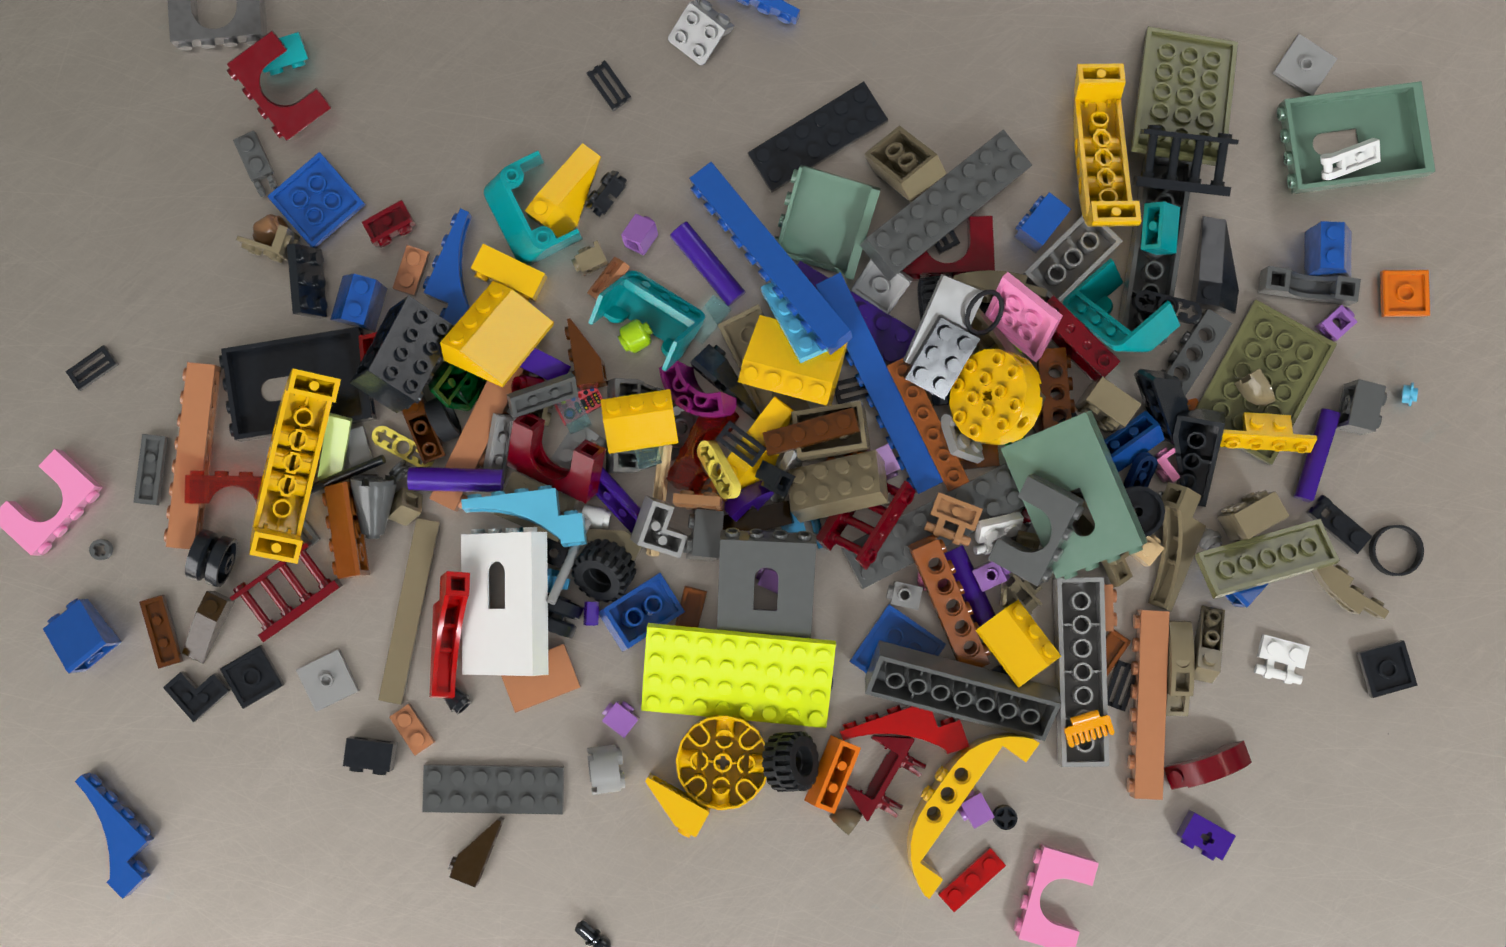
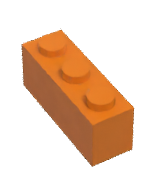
M830 735L819 762L818 777H816V782L812 784V787L808 789L804 801L835 814L861 748Z

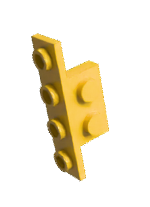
M1244 412L1242 416L1243 431L1224 429L1220 447L1311 453L1317 441V436L1293 434L1291 415Z

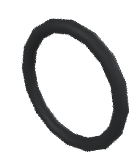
M993 289L984 290L970 301L965 313V325L970 333L976 336L985 335L999 324L1004 311V300L1000 293ZM992 294L999 301L998 315L988 328L977 331L970 324L971 310L981 297Z

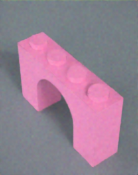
M54 449L39 465L59 485L62 491V505L59 512L53 518L44 522L37 521L16 501H5L0 507V527L30 555L40 556L46 554L52 547L51 543L67 532V526L72 520L75 521L81 517L85 506L88 503H93L100 495L98 492L103 488L63 450Z
M1041 844L1040 848L1034 852L1033 872L1030 871L1027 877L1026 885L1029 888L1027 895L1023 894L1020 903L1022 913L1021 917H1017L1015 920L1014 931H1016V936L1019 939L1041 946L1076 947L1080 933L1078 929L1046 918L1040 908V896L1043 889L1056 879H1070L1093 886L1099 863L1091 858Z

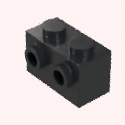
M350 736L346 738L343 766L349 767V771L363 772L364 769L373 770L372 774L386 775L387 772L394 770L398 742Z

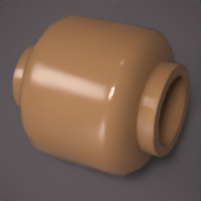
M266 215L253 225L254 233L252 236L254 241L272 246L278 226L288 227L286 222L280 216Z

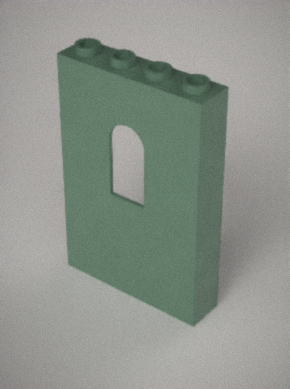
M1422 81L1284 99L1277 108V118L1281 121L1282 125L1280 139L1285 145L1283 159L1284 164L1288 165L1289 172L1287 175V185L1291 188L1292 194L1427 177L1435 172ZM1356 129L1358 143L1371 138L1380 140V162L1332 180L1322 179L1321 171L1323 170V165L1320 162L1321 155L1313 148V140L1318 134Z
M1091 410L1001 448L1019 493L1027 477L1031 474H1036L1069 492L1080 488L1093 517L1095 528L1090 535L1080 536L1073 531L1069 540H1064L1061 546L1063 553L1057 562L1054 561L1051 566L1056 579L1064 576V579L1067 580L1077 576V571L1083 568L1087 572L1099 567L1098 563L1107 560L1108 563L1120 559V554L1128 551L1129 555L1143 550L1142 545L1148 542ZM1023 500L1041 545L1044 548L1051 538V522L1041 509Z

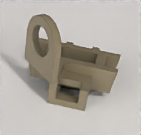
M1013 574L1008 581L1000 584V606L1006 608L1009 604L1011 605L1019 600L1031 615L1038 605L1041 606L1043 604L1035 596L1042 587L1036 586L1027 580L1021 581Z

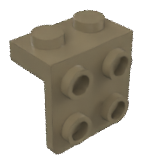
M282 225L278 226L272 246L241 236L236 238L241 243V248L258 256H261L263 253L269 259L279 263H283V260L288 261V244H300V236Z

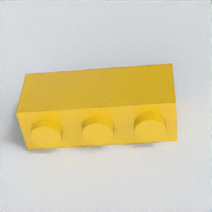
M482 244L471 266L476 278L484 282L490 279L509 287L527 301L529 299L536 301L547 279L545 273L485 244Z

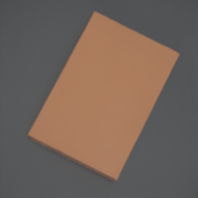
M565 644L548 650L549 675H501L515 713L581 687Z

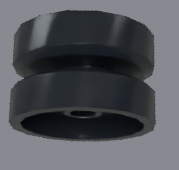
M1125 487L1133 508L1138 509L1136 515L1145 536H1151L1159 530L1164 522L1165 508L1162 499L1155 491L1148 487Z
M202 529L194 539L189 550L185 565L186 577L197 581L205 578L206 584L221 587L228 579L234 566L238 551L237 539L228 536L219 538L216 532Z
M562 596L558 597L555 605L548 603V631L572 639L577 627L572 622L565 620V617L574 620L580 619L584 607Z

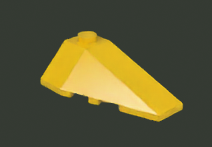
M582 143L525 209L527 216L540 226L550 228L556 238L575 230L580 221V215L586 203L601 156Z
M774 396L746 433L765 446L762 433L788 426L793 410ZM743 437L741 441L757 453L760 451L758 447ZM736 445V449H738L751 460L754 459V456L752 454H750L740 445ZM766 450L754 467L750 466L733 452L726 459L737 476L742 490L753 483L761 481L755 475L763 460L775 466L779 454L768 456ZM721 467L717 471L718 475L721 474Z

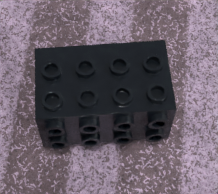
M408 295L387 312L350 384L395 413L409 409L413 403L417 404L424 395L422 390L425 384L427 385L434 376L433 368L443 358L440 342L454 325Z

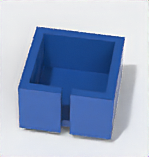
M1050 192L1045 198L1041 195L1029 210L1032 213L1031 216L1026 213L1015 229L1018 232L1014 237L1036 254L1070 212L1071 208Z

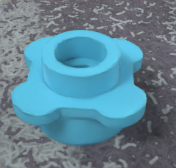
M1411 382V385H1403L1402 403H1409L1408 406H1411L1412 401L1417 402L1418 388H1414V382Z

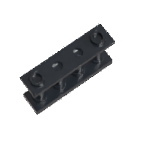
M1148 125L1147 129H1141L1140 134H1146L1149 137L1144 171L1141 172L1140 176H1134V186L1230 197L1231 187L1225 186L1223 177L1228 145H1237L1239 142L1237 139H1232L1233 134L1218 133V137L1169 132L1162 131V126ZM1158 136L1172 137L1167 175H1164V179L1154 178L1155 173H1153ZM1182 139L1196 140L1190 178H1187V182L1178 181V176H1176ZM1205 141L1219 143L1214 179L1211 180L1210 185L1201 184L1202 179H1199Z

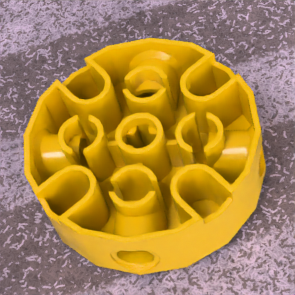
M984 349L971 355L950 391L949 405L951 414L961 433L974 441L991 445H1005L1022 439L1034 426L1042 408L1039 386L1042 383L1038 371L1028 359L1002 349Z
M728 715L708 716L692 725L680 742L676 757L678 779L687 794L702 806L716 810L739 808L752 800L766 783L767 778L764 776V767H762V754L765 750L766 742L759 730L743 718ZM721 756H726V760L730 761V763L725 764V767H720L721 764L716 761L720 760Z

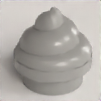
M1205 528L1199 545L1205 550L1219 547L1222 545V536L1218 531Z

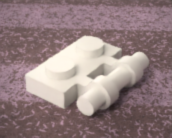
M1016 512L978 521L974 538L981 545L973 547L975 555H989L996 543L994 540L1004 535L1015 541L1016 537L1013 536L1017 535L1018 530H1021L1024 519L1021 513Z
M1262 634L1257 657L1266 660L1264 666L1255 665L1254 673L1261 674L1263 678H1276L1283 680V683L1286 684L1295 683L1300 685L1303 676L1295 674L1294 670L1295 667L1305 669L1310 646ZM1274 663L1286 664L1285 670L1275 669Z

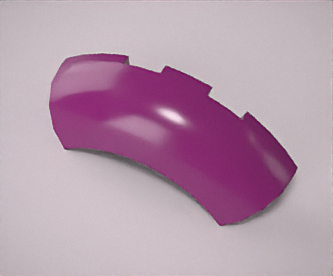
M679 361L675 362L666 371L662 370L663 366L659 367L660 377L665 390H671L674 403L686 412L696 416L711 418L730 416L735 412L736 398L723 392L705 393L699 386L692 367Z

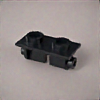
M618 171L607 172L600 181L601 186L598 190H593L586 199L588 203L585 207L588 209L594 207L593 213L598 217L602 214L605 215L614 203L608 198V195L611 194L617 198L626 187L625 183L627 180L621 175L617 178Z

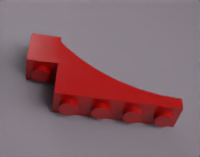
M446 571L440 577V597L433 605L429 695L431 698L453 699L455 697L458 650L465 608L469 597L470 573Z
M900 705L888 708V713L879 716L877 712L865 716L866 721L857 723L856 720L843 724V729L839 730L843 740L871 734L910 736L940 746L947 754L970 747L960 719H954L950 716L941 719V724L937 725L932 711L913 706L901 708Z

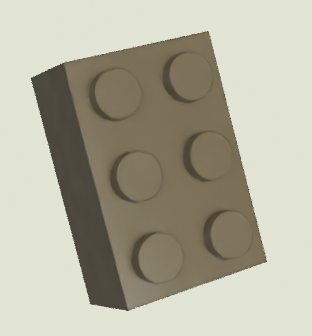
M900 125L864 154L873 172L909 202L915 200L947 174L938 155Z
M1104 377L1092 382L1075 404V407L1079 409L1077 411L1079 415L1091 410L1099 429L1105 433L1109 431L1113 433L1125 428L1141 406L1140 402Z
M862 401L793 411L792 420L793 424L854 408L860 432L796 449L797 458L801 461L871 451L865 405Z
M512 471L504 491L505 494L514 493V490L520 488L535 491L538 490L539 486L545 485ZM558 491L560 514L564 515L565 511L575 510L579 501ZM494 513L522 527H537V532H547V538L561 543V540L530 521L516 516Z
M1264 490L1262 492H1252L1242 497V503L1230 504L1221 509L1222 514L1217 516V519L1229 540L1236 541L1248 540L1288 518L1289 514L1276 491L1267 493Z

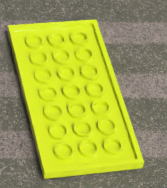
M648 623L641 711L704 717L728 715L743 718L746 721L827 728L836 641Z

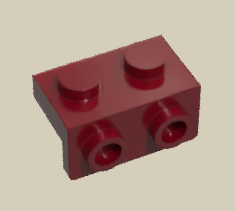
M402 200L362 221L372 244L375 247L380 246L381 248L392 243V238L398 235L405 236L413 231L412 227L416 226Z

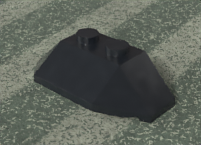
M1139 369L1134 373L1145 407L1148 413L1160 424L1165 440L1174 445L1173 433L1178 413L1189 411L1188 400L1182 390V382L1178 377L1171 376L1163 371Z

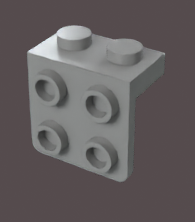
M693 0L687 5L668 36V40L696 63L704 65L721 38L731 33L735 25L730 22V18L727 15L715 11L712 8V4L707 0Z

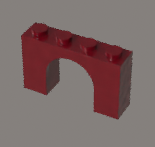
M272 30L227 63L229 67L227 72L235 82L239 80L244 86L242 91L250 101L254 99L259 105L257 110L265 120L267 118L271 120L274 124L271 128L279 138L284 137L287 141L331 109V105L318 88H315L302 99L290 105L276 104L265 96L260 85L261 72L269 63L287 51L285 45Z
M969 216L967 220L968 248L965 256L953 263H942L932 258L926 251L902 271L912 277L913 281H918L920 277L940 276L941 274L949 275L953 278L955 275L967 272L995 271L993 216Z
M531 413L516 418L512 424L506 466L538 482L550 485L552 488H556L557 491L585 504L598 493L606 448L585 439L573 450L571 468H562L554 464L547 457L543 449L542 437L545 420Z

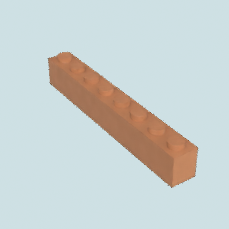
M519 367L503 387L487 380L444 468L479 469L480 466L483 467L493 413L509 414L507 413L509 409L507 394L512 393V381L516 376H529L530 372ZM433 491L429 499L458 512L459 508L462 509L461 499H468V497L466 496L467 492Z
M187 362V368L183 370L185 386L184 391L180 394L182 411L177 419V425L180 429L179 436L175 439L176 459L172 463L174 480L169 487V494L172 497L171 505L168 506L166 513L167 519H169L168 528L164 532L166 547L190 549L194 539L203 529L221 367L216 365Z
M1137 610V614L1133 615V628H1136V638L1132 639V651L1135 652V661L1131 663V674L1136 675L1135 684H1131L1130 697L1133 698V708H1130L1129 720L1133 722L1132 731H1129L1128 735L1129 745H1132V753L1128 755L1127 761L1128 769H1131V778L1127 779V792H1130V796L1134 799L1163 800L1170 611Z

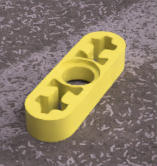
M378 426L373 430L372 440L379 447L416 467H431L434 464V461L427 464L422 463L421 465V460L416 456H412V460L409 459L414 453L416 446L413 440L386 426ZM386 430L388 437L394 439L395 435H397L398 438L394 440L393 444L386 440L380 443L378 433H384ZM401 441H407L410 446L409 451L405 454H400L397 450V445Z
M713 440L701 441L697 447V455L719 495L723 499L737 498L741 492V484L720 446ZM718 464H720L721 466L720 475H718L716 471Z

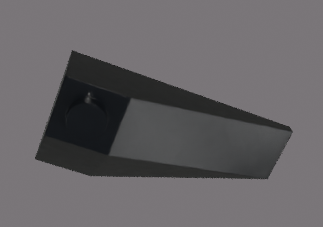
M1203 216L1190 301L1198 303L1201 309L1209 308L1214 311L1235 314L1239 288L1227 222L1225 219Z
M708 344L690 362L692 368L720 392L736 398V405L756 421L760 413L742 383L738 382V376L729 361L724 357L726 352L718 345L712 347Z

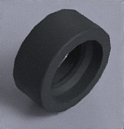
M437 397L425 403V411L429 422L442 441L447 442L461 435V425L454 409L446 408Z

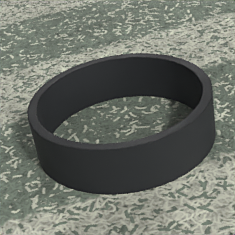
M1390 525L1379 529L1371 538L1369 557L1374 567L1383 574L1404 576L1412 573L1420 566L1424 557V545L1417 532L1410 527ZM1391 528H1399L1409 533L1414 539L1417 548L1414 563L1410 568L1401 573H1393L1386 570L1379 563L1376 556V544L1379 537Z

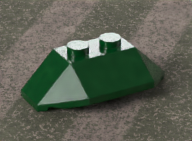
M443 361L434 373L428 386L430 391L446 408L470 411L478 400L487 380Z

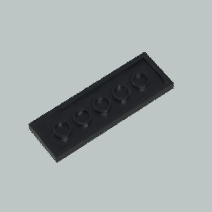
M863 81L748 152V156L772 193L790 182L794 169L799 170L800 165L811 168L815 167L888 122V118Z

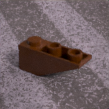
M571 318L567 319L568 326L565 327V335L571 344V348L568 349V356L570 362L574 364V371L571 372L575 376L577 387L582 391L608 386L605 363Z
M424 395L419 403H413L409 409L402 410V413L423 464H427L446 455L441 439L435 433L425 411V403L427 401Z

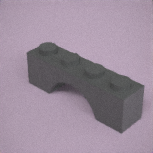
M1267 266L1261 270L1258 293L1350 306L1358 302L1361 279L1345 276H1311L1294 272L1288 268Z

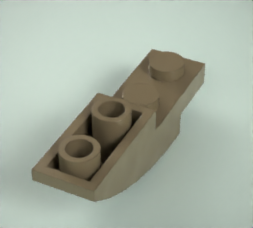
M992 270L974 271L955 275L953 279L983 291L992 289L996 291L1002 277L1007 272ZM1009 272L1046 302L1048 289L1027 284V275ZM985 295L982 302H991L994 295Z
M1084 499L1082 504L1084 511L1081 517L1075 521L1082 536H1088L1094 531L1095 522ZM1128 551L1120 554L1121 558L1114 562L1101 561L1110 583L1113 584V588L1121 586L1133 577L1125 560L1129 556Z
M1331 565L1311 571L1323 590L1351 614L1360 615L1362 610L1377 619H1385L1388 615L1389 610L1383 607V602L1374 597L1369 599L1363 595L1364 591L1351 585L1354 578L1348 575L1349 571L1344 567Z
M1169 621L1166 716H1188L1190 696L1194 694L1195 675L1192 622Z

